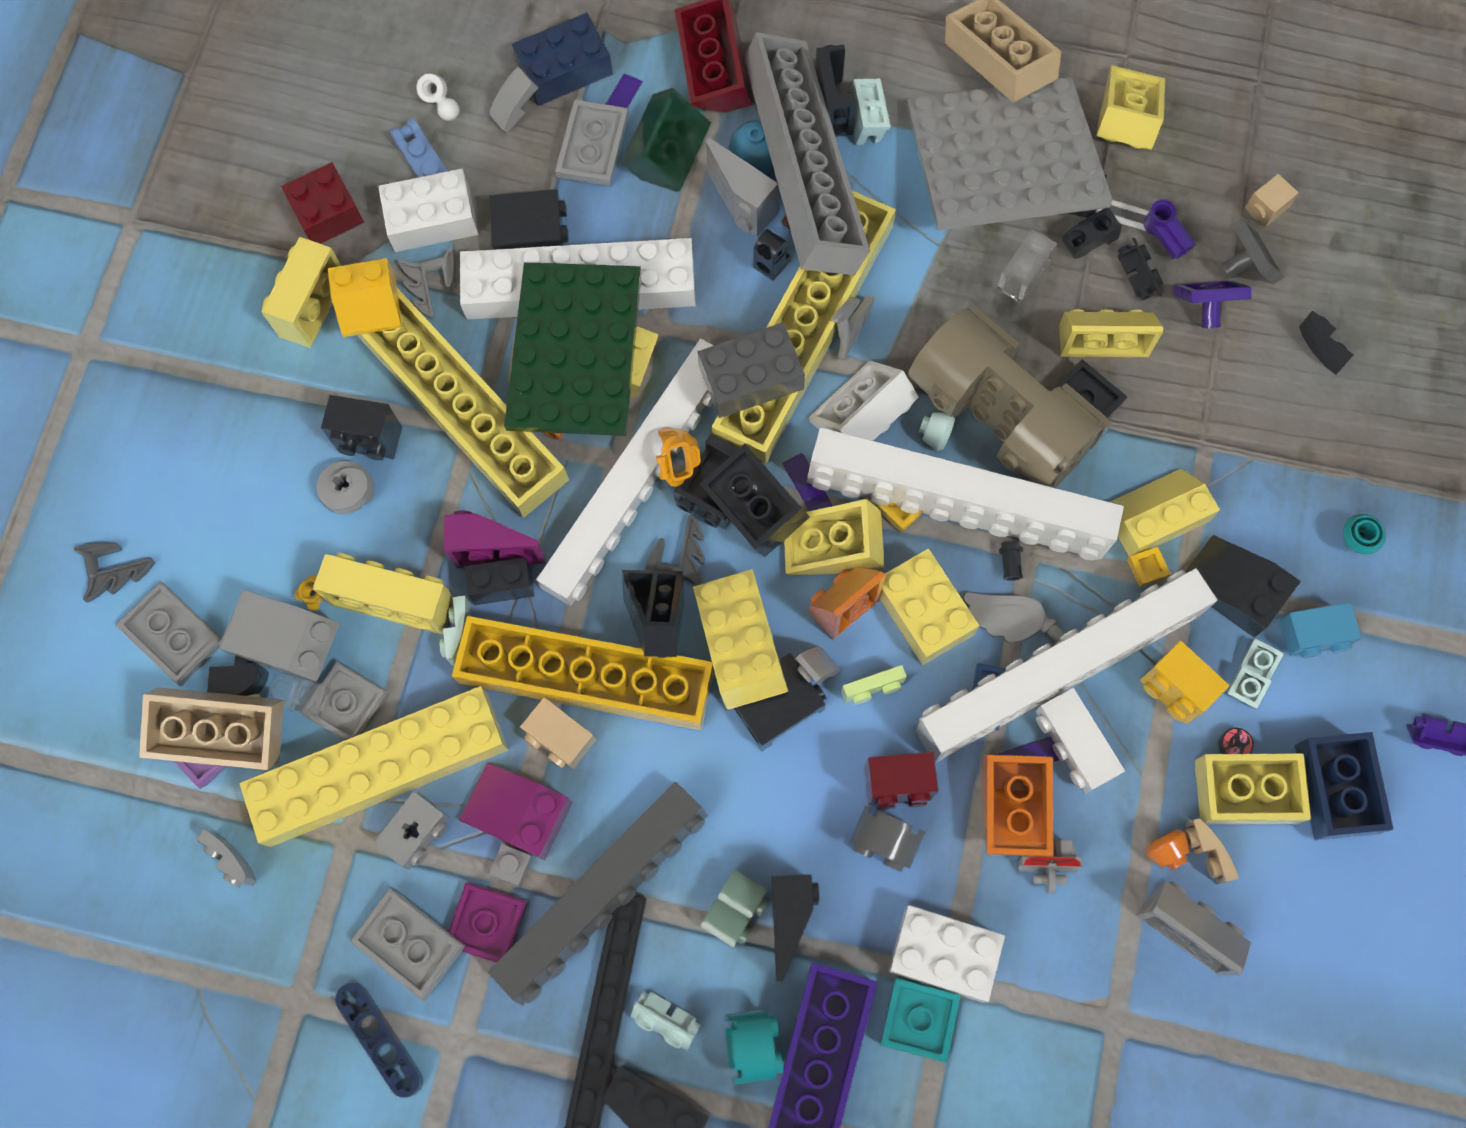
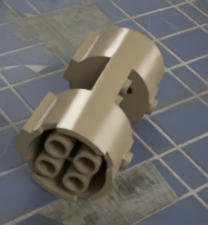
M975 306L971 310L965 308L959 311L922 348L910 367L908 377L929 395L937 409L945 411L950 417H956L969 409L978 421L986 423L994 430L996 437L1004 442L996 457L1007 470L1013 471L1026 481L1056 488L1078 466L1080 460L1087 454L1089 449L1091 450L1105 435L1112 422L1067 383L1062 387L1058 386L1049 391L1012 360L1020 343L978 307Z

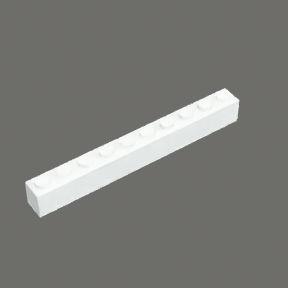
M700 338L536 579L542 590L570 607L575 600L579 601L584 596L588 587L586 583L592 575L596 576L600 572L604 564V556L608 550L613 551L621 538L620 532L625 525L630 526L637 515V507L641 501L646 502L654 487L652 485L660 473L656 456L661 455L663 445L658 435V429L670 427L687 432L690 429L694 430L700 422V413L704 407H709L713 403L699 368L697 351L713 345ZM682 447L672 449L670 455L672 456L673 453L678 454Z

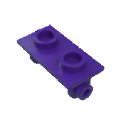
M1422 714L1421 717L1415 716L1413 725L1407 723L1406 727L1413 744L1424 749L1434 748L1448 751L1456 756L1466 755V723L1453 721L1450 730H1446L1448 725L1447 719Z

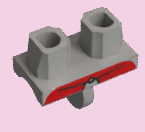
M1072 840L1055 841L1054 857L1022 855L1017 861L1018 872H1044V874H1033V883L1045 884L1047 894L1055 893L1056 884L1067 885V875H1059L1056 872L1076 873L1078 868H1082V857H1076Z

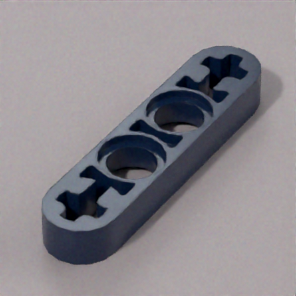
M347 983L341 986L335 996L337 1008L391 1091L401 1098L417 1094L423 1085L421 1071L367 989L358 983ZM348 991L359 993L356 1002L360 1008H365L367 1005L369 1007V1010L360 1013L355 1019L353 1014H357L359 1011L353 1004L346 1005L345 1001L349 998L347 995ZM368 1016H373L378 1021V1030L372 1036L365 1035L362 1031V1022ZM387 1043L392 1044L397 1051L395 1060L390 1064L384 1063L380 1058V1050ZM403 1060L406 1065L400 1067L401 1071L405 1076L412 1074L414 1077L410 1083L412 1086L411 1090L409 1088H400L399 1084L403 1080L398 1071L393 1072L392 1075L389 1073L390 1069L399 1066Z

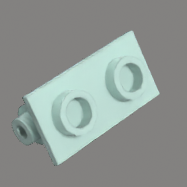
M643 991L638 1002L635 1003L631 1014L636 1024L644 1030H654L664 1036V1040L675 1048L682 1047L688 1051L693 1038L701 1027V1024L696 1022L697 1018L678 1007L670 1017L666 1014L671 1005L670 1002L652 991L650 994Z

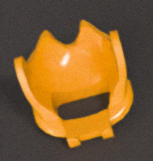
M663 427L658 429V435L663 444L661 455L656 456V462L659 463L660 468L659 478L662 480L666 479L671 486L677 487L683 484L685 479L691 477L693 469L700 464L698 442L695 437H692L685 430ZM682 447L685 456V470L680 473H673L670 452L672 449Z

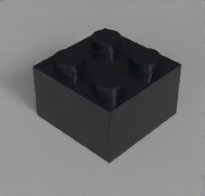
M329 395L321 429L339 453L347 456H354L355 453L365 454L370 459L382 461L384 458H395L402 425L389 404Z

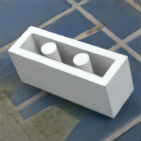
M1074 688L1044 703L1035 711L1038 715L1036 717L1038 726L1043 733H1049L1055 744L1052 746L1055 754L1061 761H1066L1072 771L1069 773L1070 778L1079 790L1083 789L1085 794L1125 772Z

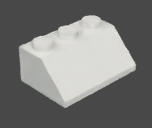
M869 361L808 419L817 429L821 427L873 441L881 433L887 431L890 424L901 414L907 412L919 396L903 370Z

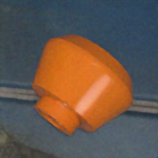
M1179 829L1167 833L1146 846V856L1161 868L1168 866L1172 871L1188 862L1185 855L1190 851L1186 833Z

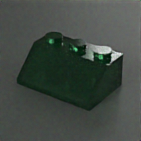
M674 88L654 93L620 163L640 180L679 192L711 122Z

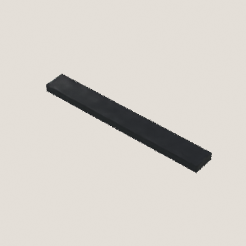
M635 895L629 903L624 906L620 905L611 913L613 918L607 925L565 1128H600L605 1106L603 1097L610 1082L647 901L646 897Z

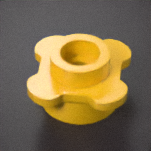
M309 576L299 585L294 593L296 600L307 604V609L310 611H317L320 608V603L324 600L317 592L314 596L310 595L312 591H315L313 586L317 576Z

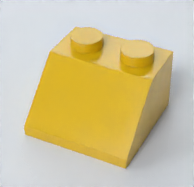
M387 258L328 268L330 294L343 337L402 328L396 276Z

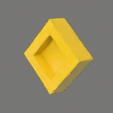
M1159 547L1132 555L1127 559L1139 588L1168 578L1171 574Z

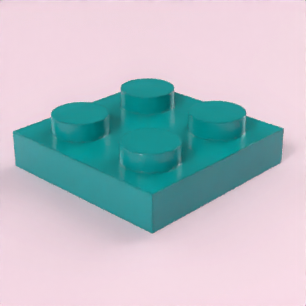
M894 978L880 1045L947 1063L961 995Z

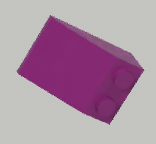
M458 510L454 514L444 515V551L456 568L524 557L527 558L530 565L546 564V556L538 540L476 513L472 514V512L467 510Z
M487 763L459 821L545 861L573 802L567 796L541 784Z

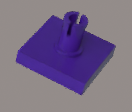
M1232 280L1174 284L1173 296L1190 303H1202L1201 327L1218 328L1221 327V301L1251 299L1252 287Z

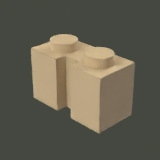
M543 697L520 726L526 733L523 739L537 750L543 746L551 753L547 758L561 769L567 765L574 770L596 742L593 734L545 697Z

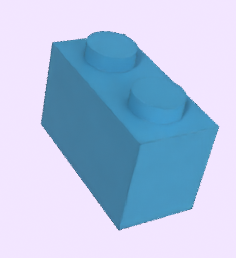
M1351 602L1291 612L1279 620L1289 656L1301 654L1303 659L1321 655V651L1332 649L1333 653L1351 650V645L1362 638Z

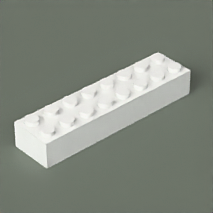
M691 238L460 252V305L467 320L517 317L524 262L641 266L642 277L638 310L696 306Z

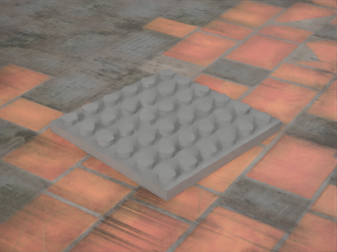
M1072 77L1059 78L1014 103L996 87L907 99V111L937 230L1111 207L1112 196Z

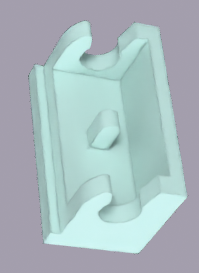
M854 79L848 93H854L856 99L853 130L855 145H863L867 141V137L874 135L875 143H878L882 140L886 130H889L891 127L881 79Z

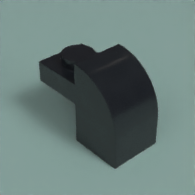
M235 655L234 666L209 667L208 692L241 696L259 694L267 683L269 672L257 665V663Z

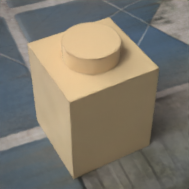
M1277 174L1252 195L1245 209L1253 219L1266 227L1291 206L1299 192L1282 176Z

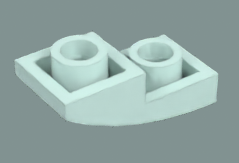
M465 595L453 597V607L449 608V618L451 625L455 627L443 629L444 639L439 641L442 657H446L452 666L455 665L466 618L471 616V603Z
M1252 639L1233 677L1227 694L1257 709L1272 682L1270 679L1284 653L1257 639Z

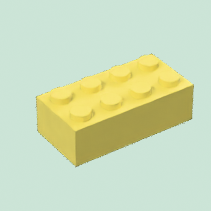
M337 553L336 556L325 554L313 586V590L332 606L444 635L443 629L448 627L450 621L449 608L453 607V596L449 592L450 590L438 578L432 576H425L424 579L413 577L414 574L401 568H396L395 572L386 570L382 564L367 560L365 564L355 562L354 557L344 553Z
M753 569L694 586L693 589L719 691L727 710L788 692Z

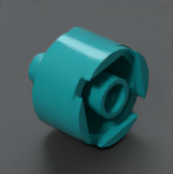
M766 1009L726 1014L725 1021H731L732 1025L731 1029H725L730 1069L735 1068L738 1076L732 1077L733 1084L739 1085L775 1080L776 1073L783 1072L781 1052L775 1050L773 1037H778L776 1016H769Z

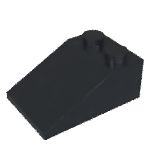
M746 444L741 446L700 483L702 488L751 546L764 557L810 518L806 511Z
M1212 535L1185 571L1187 574L1197 569L1218 600L1211 607L1254 638L1269 626L1301 582L1275 562L1215 535Z
M812 874L771 876L776 982H783L814 909L813 905H818L819 884L818 882H812Z

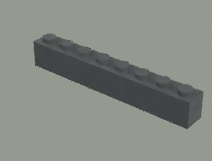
M675 781L488 971V974L514 1002L523 1006L525 1003L535 1000L542 991L541 987L549 978L552 979L558 976L564 970L565 962L574 953H580L588 945V938L597 929L601 930L609 924L613 918L611 913L620 905L624 906L634 898L636 889L644 881L651 880L658 873L659 865L667 857L671 858L678 853L684 839L690 833L695 834L702 828L705 823L704 819L708 816L702 806Z

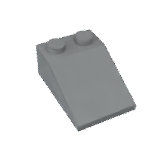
M709 137L706 140L708 174L736 225L743 232H750L758 237L778 213V183Z
M242 590L218 649L304 682H317L340 623L313 612Z

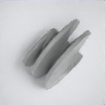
M339 461L329 465L322 471L317 480L316 490L318 498L330 511L338 514H348L361 509L363 505L371 501L374 495V483L371 476L361 465L353 461Z

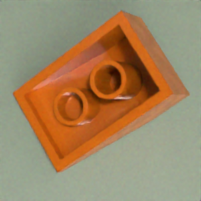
M855 566L849 572L846 569L843 570L832 581L834 583L832 587L827 591L824 589L819 590L810 599L812 604L809 605V614L834 640L879 601L885 574L879 570Z
M986 755L982 757L986 854L1053 856V757Z

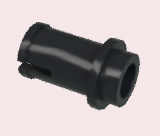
M1005 541L1001 543L999 554H1002L1003 580L1015 581L1023 579L1020 555L1023 552V547L1020 546L1019 541Z

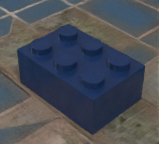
M587 12L512 44L518 67L538 87L533 93L538 106L613 75L610 54Z
M1373 732L1307 738L1295 744L1296 754H1304L1311 816L1310 822L1314 841L1376 835L1394 830Z

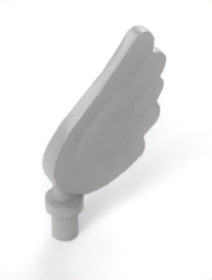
M972 592L966 593L963 597L964 603L969 606L968 609L980 625L979 627L986 629L987 633L992 637H1004L1007 643L1022 642L1031 638L1040 630L1044 634L1048 633L1056 643L1061 641L1059 638L1065 634L1056 625L1057 621L1054 618L1049 619L1045 615L1042 605L1032 598L984 595Z

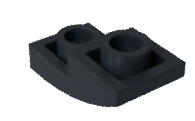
M1312 310L1299 326V329L1314 355L1331 372L1337 375L1353 357V354L1347 350L1345 345L1330 337L1337 328L1331 325L1328 319Z

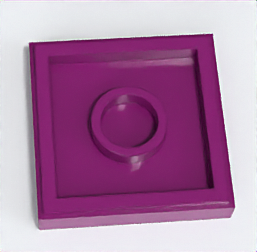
M465 882L448 932L466 945L462 952L497 963L513 947L528 902Z

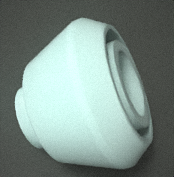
M932 412L931 417L924 416L918 433L924 434L922 440L934 451L943 450L951 434L955 418L953 416L950 417L946 412Z

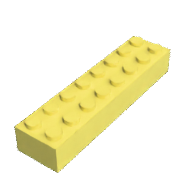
M479 686L239 784L258 843L273 847L506 752L508 747L488 693Z

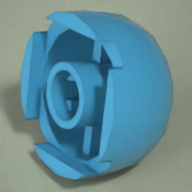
M749 121L739 126L732 134L729 151L769 177L770 173L774 172L761 121Z

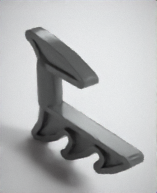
M692 515L688 517L679 565L661 563L665 541L661 538L652 550L645 570L683 571V579L690 581L694 586L702 584L699 569L692 557H695L701 565L705 564L703 552L693 537L696 536L699 541H703L704 536L699 524Z
M97 543L74 548V551L81 554L85 560L88 589L83 600L87 603L99 597L110 585L111 587L108 591L113 595L131 577L134 582H138L149 572L155 561L148 558L100 571L97 558L120 552L122 550L121 546L111 543Z

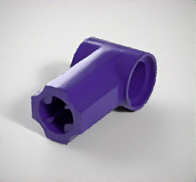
M1160 199L1151 206L1143 221V226L1149 234L1158 238L1172 259H1179L1193 249L1196 243L1176 217L1177 209L1175 205L1169 200ZM1155 215L1161 216L1164 220L1158 219Z

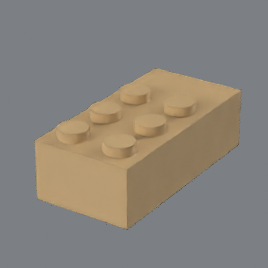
M976 0L946 16L945 44L1013 103L1058 79L1061 51L1000 0Z
M156 688L143 694L139 758L268 770L280 762L284 700Z

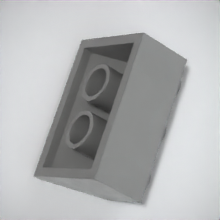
M1173 881L1158 883L1136 916L1217 975H1240L1244 970L1251 942L1243 937V930L1231 922L1223 923L1214 916L1216 912L1207 904L1200 901L1195 903L1186 896L1188 892L1179 884Z

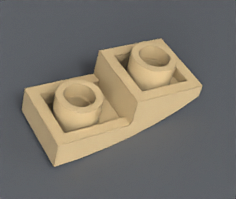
M1200 818L1185 823L1186 829L1184 832L1186 833L1189 848L1193 849L1194 855L1207 852V869L1210 876L1215 878L1216 883L1221 884L1239 879L1228 852L1209 826Z

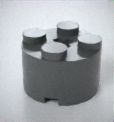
M865 805L850 842L855 844L853 851L872 858L874 853L885 857L884 865L902 872L904 866L911 868L925 832L919 829L918 834L915 835L910 832L912 825L880 811H877L876 816L870 815L869 813L872 808Z

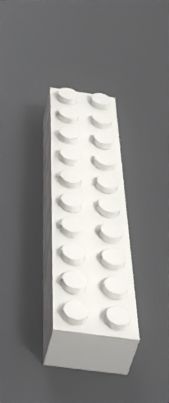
M821 427L807 478V483L812 484L814 488L827 491L832 489L840 491L849 498L863 497L868 499V497H872L871 502L876 505L887 506L889 502L895 503V506L900 507L902 511L916 514L919 510H922V513L930 515L932 519L937 521L951 520L960 523L964 528L989 530L992 535L998 537L1012 536L1019 538L1025 544H1043L1049 546L1055 552L1064 553L1069 551L1077 553L1086 560H1101L1117 541L1124 508L1122 505Z
M1197 569L1187 574L1184 570H1180L1167 579L1168 582L1158 587L1155 584L1144 590L1140 594L1141 597L1133 601V603L1128 599L1117 605L1114 611L1107 617L1104 614H1100L1086 623L1088 626L1080 632L1076 628L1067 632L1059 638L1061 641L1057 642L1052 648L1049 643L1035 650L1032 653L1033 656L1026 662H1023L1021 658L1006 666V671L1000 674L999 677L996 678L993 673L978 682L979 686L970 693L967 689H963L950 697L951 701L946 706L941 708L939 704H936L922 713L923 716L919 719L920 722L915 731L927 752H934L936 763L995 730L994 728L998 726L1000 728L1197 619L1218 600Z

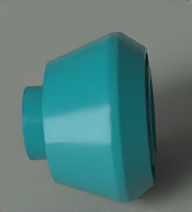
M1356 514L1345 522L1343 542L1350 551L1360 554H1372L1380 550L1385 544L1386 531L1383 524L1376 517L1369 514Z

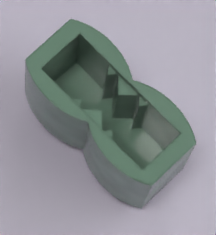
M734 869L700 927L733 948L737 942L743 946L753 929L748 926L749 921L754 914L760 917L769 902V899L765 897L768 890Z

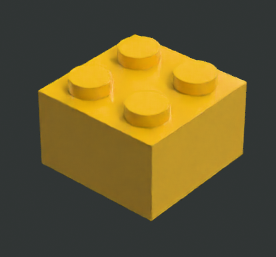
M1181 640L1139 680L1144 684V690L1152 698H1159L1168 707V713L1174 719L1180 722L1183 721L1186 725L1203 714L1230 686Z

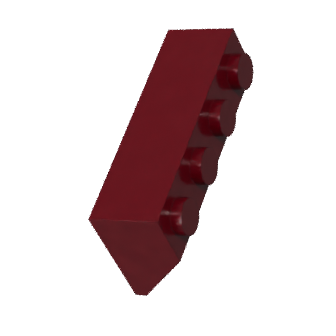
M702 0L674 9L691 105L725 113L753 105L736 14L730 0Z

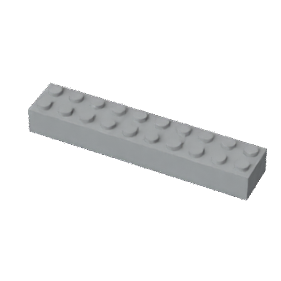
M756 32L746 52L744 61L800 267L804 270L855 275L869 254L870 249L807 42Z

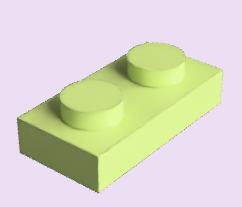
M901 665L845 684L841 692L845 703L853 701L857 705L871 700V695L883 691L884 694H890L902 688L901 684L905 682L907 676Z

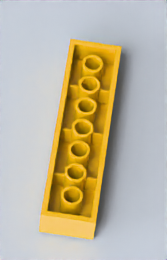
M467 616L452 677L461 685L481 686L487 690L540 700L545 697L550 702L702 731L714 667L710 661L678 655L677 657L666 658L644 656L641 648Z

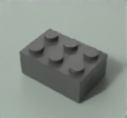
M784 322L697 351L699 368L719 418L804 390L805 374Z

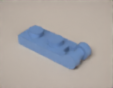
M414 118L406 121L407 125L399 129L395 127L389 130L394 142L417 178L447 172V169ZM413 134L415 139L406 143L404 139Z

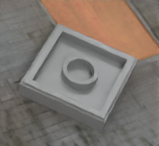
M336 661L301 714L341 739L348 740L365 733L390 693Z

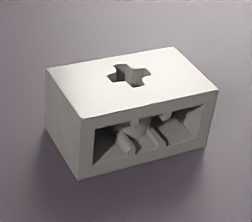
M413 791L373 844L399 865L410 870L412 866L417 867L425 859L428 853L426 848L433 839L438 840L448 828L446 822L450 817ZM412 827L417 828V832L420 833L417 838L412 837V834L409 832Z

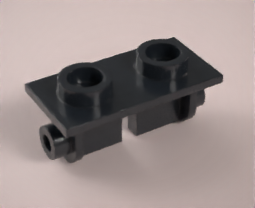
M1133 237L1132 240L1135 245L1130 248L1128 245L1121 247L1118 250L1119 255L1117 258L1121 262L1126 275L1136 270L1138 271V274L1128 278L1136 297H1140L1141 301L1147 300L1152 296L1151 292L1155 290L1161 296L1162 293L1158 286L1164 283L1157 269L1150 270L1147 261L1152 258L1145 244L1139 246L1135 237Z

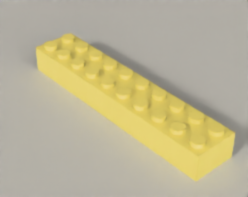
M853 190L854 200L870 249L855 275L804 270L799 267L767 327L784 322L805 374L804 390L722 418L717 416L712 425L713 434L738 448L746 444L759 460L763 461L764 465L767 464L838 331L837 323L831 321L832 317L851 297H856L894 225L896 209Z
M397 288L402 328L357 336L515 510L525 518L569 481L565 468L532 432L506 431L504 423L507 405Z

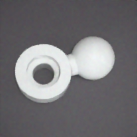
M425 74L418 80L417 93L419 97L425 102L437 103L438 115L443 120L452 121L456 119L459 115V105L455 100L445 97L447 93L445 81L440 76L434 74ZM433 84L437 86V91L435 94L431 92V87Z

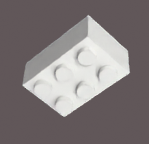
M463 168L378 186L387 236L395 252L478 235L470 189Z
M908 905L904 909L888 973L982 1003L989 1002L1005 935Z

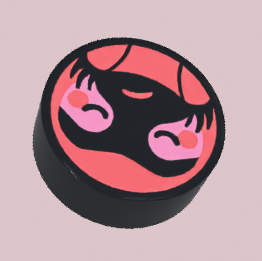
M1231 728L1225 731L1219 738L1218 744L1222 754H1251L1253 751V738L1242 728Z

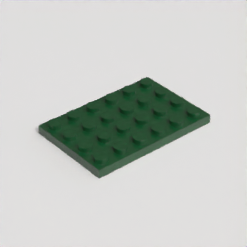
M524 262L504 423L506 431L626 436L642 277L641 266Z

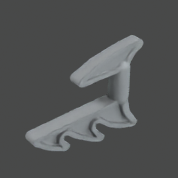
M448 248L446 254L441 258L421 263H410L402 259L398 260V264L405 275L417 283L413 284L406 280L403 282L409 292L423 301L413 300L414 306L431 320L435 318L426 273L443 269L446 287L448 290H451L455 277V260L452 248Z
M866 296L849 321L848 318L860 302L859 299L854 297L847 300L832 317L831 321L837 323L840 337L839 359L845 360L852 342L856 343L863 323H866L874 303V297Z

